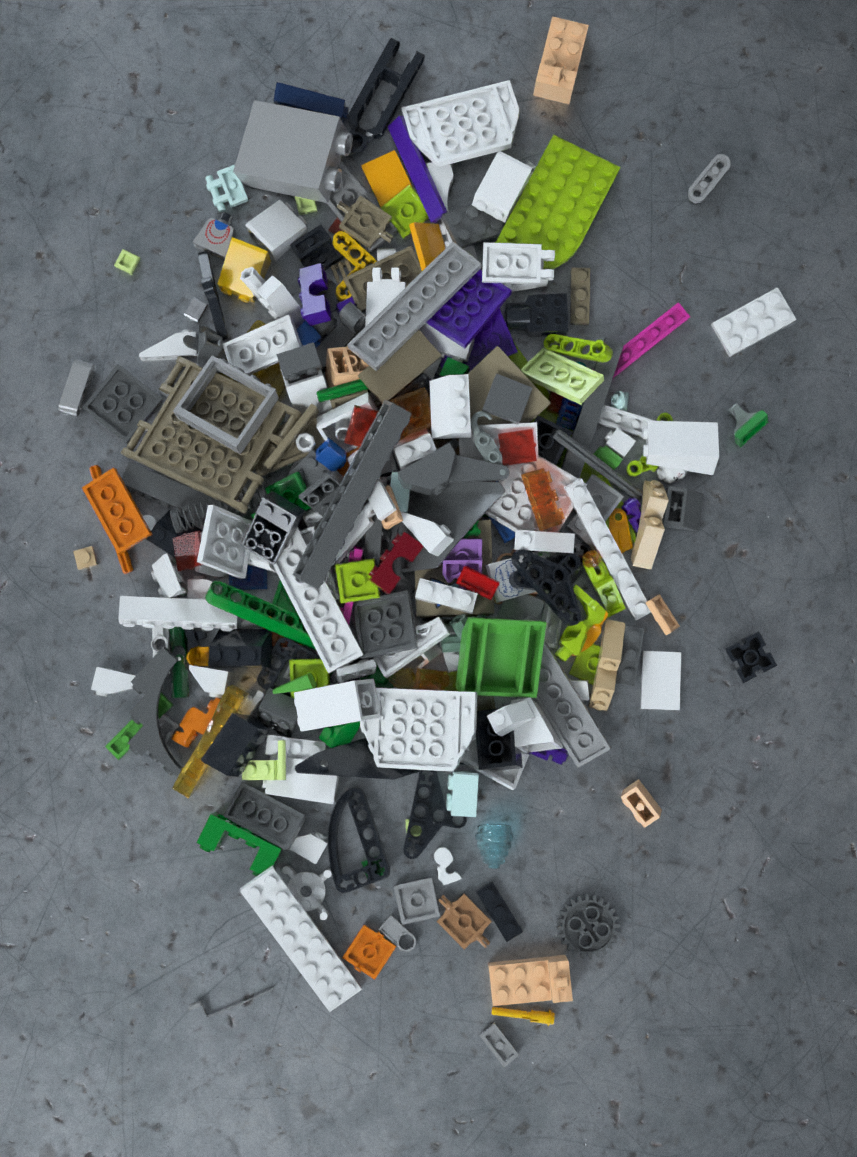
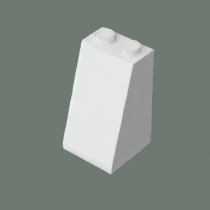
M648 421L647 427L643 428V439L646 440V445H643V456H646V464L678 468L708 475L714 474L719 459L718 423Z
M421 428L401 436L399 442L394 446L392 453L399 471L437 449L430 433Z
M374 679L350 681L294 693V704L297 709V722L300 732L381 718Z
M270 755V758L266 760H278V756ZM286 757V780H263L262 789H265V794L328 804L336 802L339 776L297 773L295 766L305 759Z

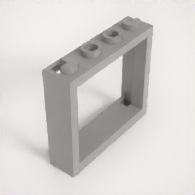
M211 356L173 412L179 420L241 454L279 397L276 389L271 387L270 384L266 383L265 385L261 383L256 376L245 374L238 366H230L225 359ZM217 371L266 397L238 439L190 413V410Z

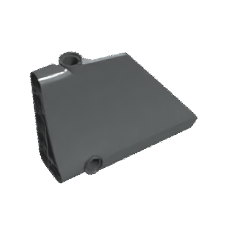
M380 477L385 487L391 485V477ZM499 482L448 484L445 488L446 491L437 496L435 493L429 496L410 491L407 514L434 522L440 526L444 524L451 531L450 536L454 541L439 556L429 553L423 547L413 562H409L403 557L396 558L392 564L394 573L402 574L403 572L439 567L473 525L505 493L503 485ZM375 514L371 518L375 523L366 532L364 560L374 558L375 565L378 567L382 562L380 557L386 549L390 551L394 545L391 542L398 533L401 535L403 532H406L418 542L420 541L403 522L396 524L388 530L385 529L382 521Z

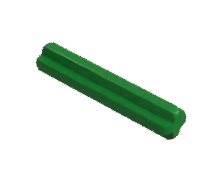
M359 379L317 391L316 395L319 402H324L366 390L368 387Z

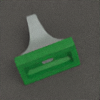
M736 403L728 410V413L736 419L734 437L735 443L739 447H742L768 424V414L763 410L747 413Z

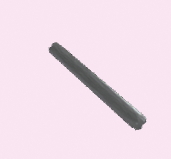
M562 430L555 432L553 438L630 497L637 500L641 499L643 496L641 490Z

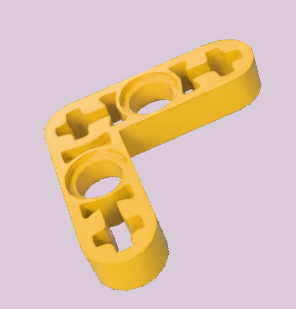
M339 231L333 236L332 243L334 248L355 266L347 276L365 268L366 263L369 265L370 263L374 264L377 262L371 254L346 232ZM338 238H339V239L344 238V239H345V241H344L345 244H343V243L338 244ZM357 249L361 255L358 258H353L350 255V251ZM363 256H365L364 262L362 261L360 264L359 262L363 259ZM344 281L337 286L335 292L336 298L341 302L352 297L349 290L347 295H340L341 290L344 291L347 288Z

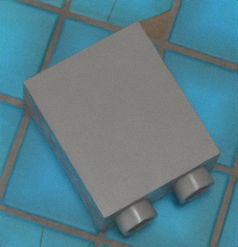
M254 100L233 172L244 186L328 203L331 191L337 192L340 189L342 170L338 167L341 156H348L351 151L352 133L347 131L338 116Z

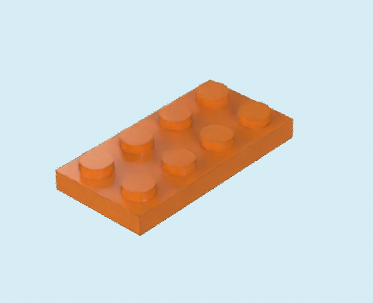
M116 468L110 469L82 487L118 554L125 552L152 535Z

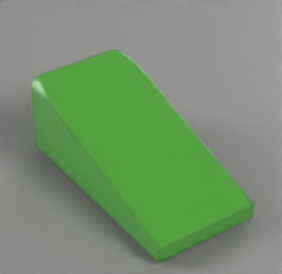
M307 673L276 687L272 692L277 694L310 690L317 687L312 673Z

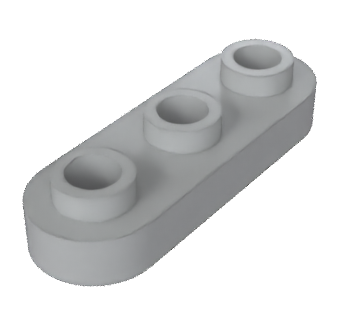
M716 155L690 186L688 198L691 202H703L727 173L731 162L726 155ZM717 164H722L723 168H718ZM705 178H710L712 182H707ZM694 192H698L700 196L696 197Z

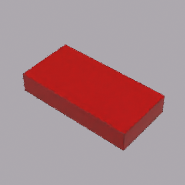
M464 565L456 584L492 600L500 582Z

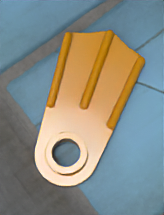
M616 508L609 516V531L621 553L632 549L633 545L627 515L624 510ZM617 513L621 515V520L619 521L615 519Z

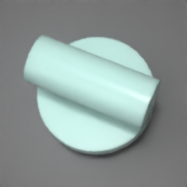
M615 392L611 397V406L627 412L629 393Z

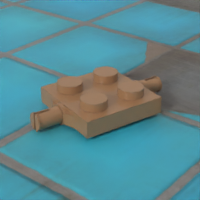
M465 893L452 903L444 895L439 898L438 901L446 909L444 914L437 920V923L464 950L470 943L476 940L484 948L491 943L483 935V932L492 921Z

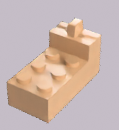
M552 16L533 96L570 104L589 25Z
M348 347L328 348L325 368L328 388L359 380L358 374L369 365L348 349Z
M566 955L488 962L493 1006L552 1000L553 1003L573 1001L569 960Z

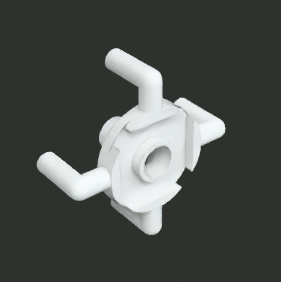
M285 865L282 872L288 874L291 878L288 887L305 911L316 909L320 913V919L326 920L329 912L322 905L326 894L324 881L331 877V869L327 868L318 875L308 871L296 873L291 865ZM303 886H309L312 889L310 896L302 895L301 888Z

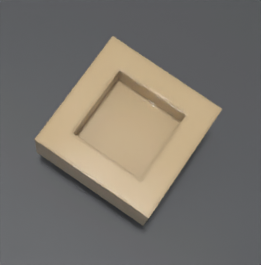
M93 546L73 551L78 570L98 565Z

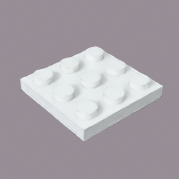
M208 505L197 562L237 578H245L250 551L241 545L252 521L218 506Z

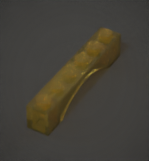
M233 684L227 687L205 733L172 787L173 790L187 798L195 793L209 765L201 761L202 757L232 713H239L249 695L247 692Z

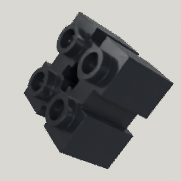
M759 631L742 638L743 644L741 645L739 642H735L721 649L727 663H733L735 666L732 672L738 684H743L757 677L756 671L764 673L777 666L771 652L765 653L762 647L766 643ZM746 654L752 655V658H750V663L749 661H746Z

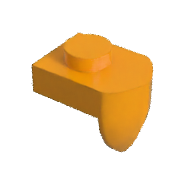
M209 646L191 648L186 656L188 663L192 666H208Z

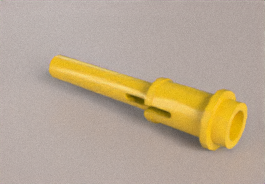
M492 1007L491 1015L528 1019L531 1023L547 1024V1026L554 1024L555 1013L551 1012V1010L545 1012L531 1009V1012Z

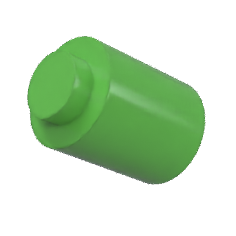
M600 445L594 452L597 458L613 470L623 461L607 445L604 447Z

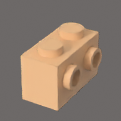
M639 779L623 789L621 794L623 803L630 808L635 819L644 828L660 818L662 809Z

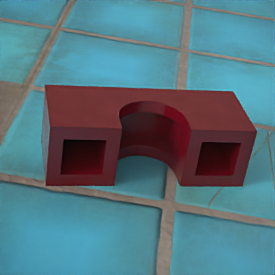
M403 532L401 535L398 533L391 542L394 545L390 551L387 549L380 557L382 560L378 567L375 565L368 574L371 576L368 581L386 594H390L401 579L392 569L393 561L398 557H403L409 562H413L424 547L406 532Z

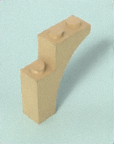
M656 480L644 481L640 523L630 556L633 566L652 569L665 530L662 519L669 501L663 484Z
M606 619L603 628L597 669L588 707L595 710L607 711L615 691L616 675L621 662L625 623Z

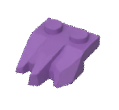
M462 538L444 559L443 576L448 583H451L454 578L458 579L464 565L482 573V538ZM458 585L459 588H461V589H463V590L466 589V588H464V587Z

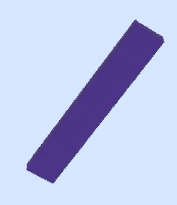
M398 116L388 126V129L431 223H436L448 211L419 149L409 136L404 116Z

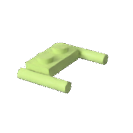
M278 740V760H250L242 773V780H286V740Z

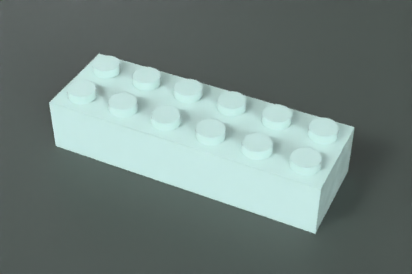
M456 770L452 774H448L447 785L451 793H447L446 806L447 811L451 812V816L476 817L479 775L475 771Z

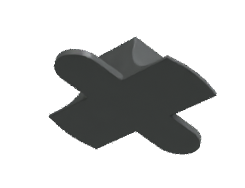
M199 325L198 338L186 335L183 338L185 346L198 351L197 365L203 368L211 356L228 361L224 348H222V337L216 335L214 330Z

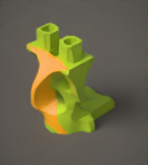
M576 584L573 586V590L586 612V618L577 625L566 627L558 641L560 648L554 654L562 662H566L570 656H577L592 646L602 631L604 621L609 617L607 611Z

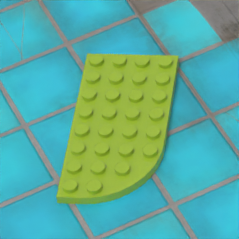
M553 134L495 243L542 244L541 250L555 251L554 261L544 260L543 269H554L561 266L573 257L579 249L621 167Z

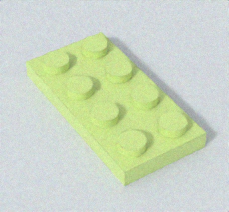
M542 348L521 369L522 373L531 382L580 405L604 381V375L545 348Z

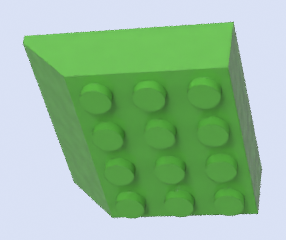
M468 617L461 635L456 689L462 692H477V695L537 698L547 622Z

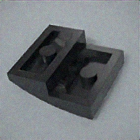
M321 224L290 244V247L304 267L321 263L326 271L330 266L343 259L342 254L334 248L331 237Z

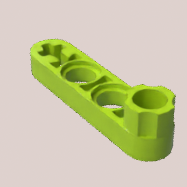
M550 334L544 340V347L547 350L560 355L602 363L608 362L613 356L612 349L602 340H596L595 342L557 334ZM556 341L558 344H560V347L554 344L550 346V344ZM573 342V348L570 351H566V345ZM590 345V351L587 354H583V348Z

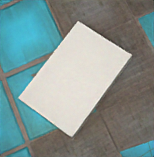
M642 651L640 709L680 710L681 652Z

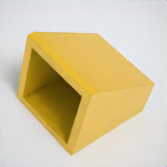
M232 237L217 283L221 292L228 296L236 295L239 300L249 303V301L255 302L257 297L252 294L251 290L240 279L241 273L245 269L253 267L264 279L271 264L268 251Z

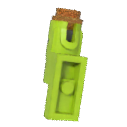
M595 550L586 552L583 555V566L603 608L611 617L626 608L615 581L610 576L601 555Z

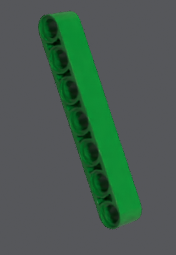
M214 581L211 583L205 596L206 601L210 605L316 650L299 615L224 582Z

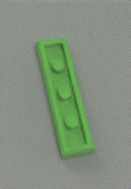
M162 692L160 693L158 707L159 719L174 706ZM131 720L105 747L120 760L130 750L128 742L143 725L141 723L138 725Z

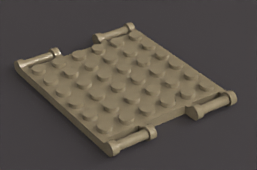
M178 356L175 361L176 365L167 380L159 387L162 392L169 394L152 425L142 420L139 421L137 430L126 448L122 449L121 454L217 499L242 513H246L248 510L247 506L257 488L264 482V478L253 473L256 465L270 441L279 445L292 429L295 422L300 419L302 413L277 401L245 449L239 454L179 420L174 414L173 410L203 369L196 363ZM186 367L183 373L181 374L180 378L178 379L177 383L175 384L174 388L171 387L174 381L176 380L177 376L179 375L180 371L182 370V368ZM216 373L190 410V413L238 439L266 397ZM286 413L289 414L290 417L279 436L274 435ZM147 431L137 450L133 452L143 433ZM248 479L252 480L241 502L236 501Z

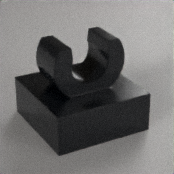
M195 628L184 630L191 648L200 647L199 640L208 637L205 630L196 632Z

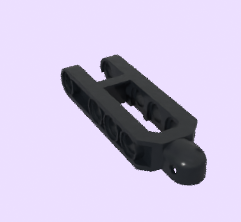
M393 38L388 41L348 114L351 128L349 133H352L353 137L352 153H360L365 148L367 142L370 143L382 139L423 64L424 54L416 50L411 63L407 64L401 75L389 68L399 50L400 42ZM383 80L397 87L394 94L390 95L387 107L384 111L382 110L376 127L373 126V128L367 129V131L360 128L359 121L381 81Z

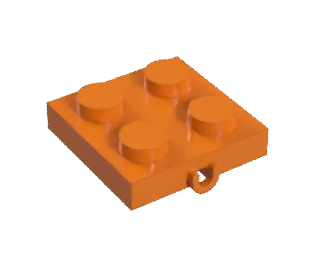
M364 924L342 958L355 966V970L358 972L362 971L375 980L395 950L396 945L386 939L379 931L376 932Z

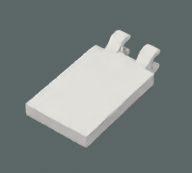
M484 243L482 283L540 284V279L553 280L554 270H544L543 263L544 260L554 261L555 251L541 250L542 244Z
M381 268L372 269L373 282H367L365 327L406 288V283L401 282L400 268L391 269L392 279H382L383 272Z
M369 502L357 516L354 527L348 533L345 544L339 550L334 564L340 563L375 523L371 519L375 512Z

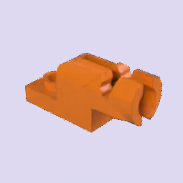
M217 697L215 700L211 699L206 708L208 710L207 713L197 707L190 708L179 724L184 732L176 731L172 740L188 748L198 736L197 732L206 735L225 701Z

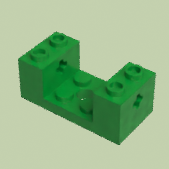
M217 812L210 814L196 842L200 844V849L209 853L219 849L228 831V836L236 840L242 838L246 840L245 844L252 848L260 847L250 867L254 876L257 877L271 866L275 867L283 851L282 848Z

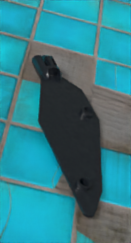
M366 738L317 752L295 766V771L301 774L390 780L424 770L377 767Z

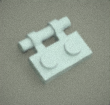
M234 165L217 171L219 179L214 180L212 175L205 177L206 187L208 191H211L213 204L217 207L219 213L226 210L225 202L229 201L232 208L249 201L241 181L233 172ZM223 186L225 194L220 196L218 188Z

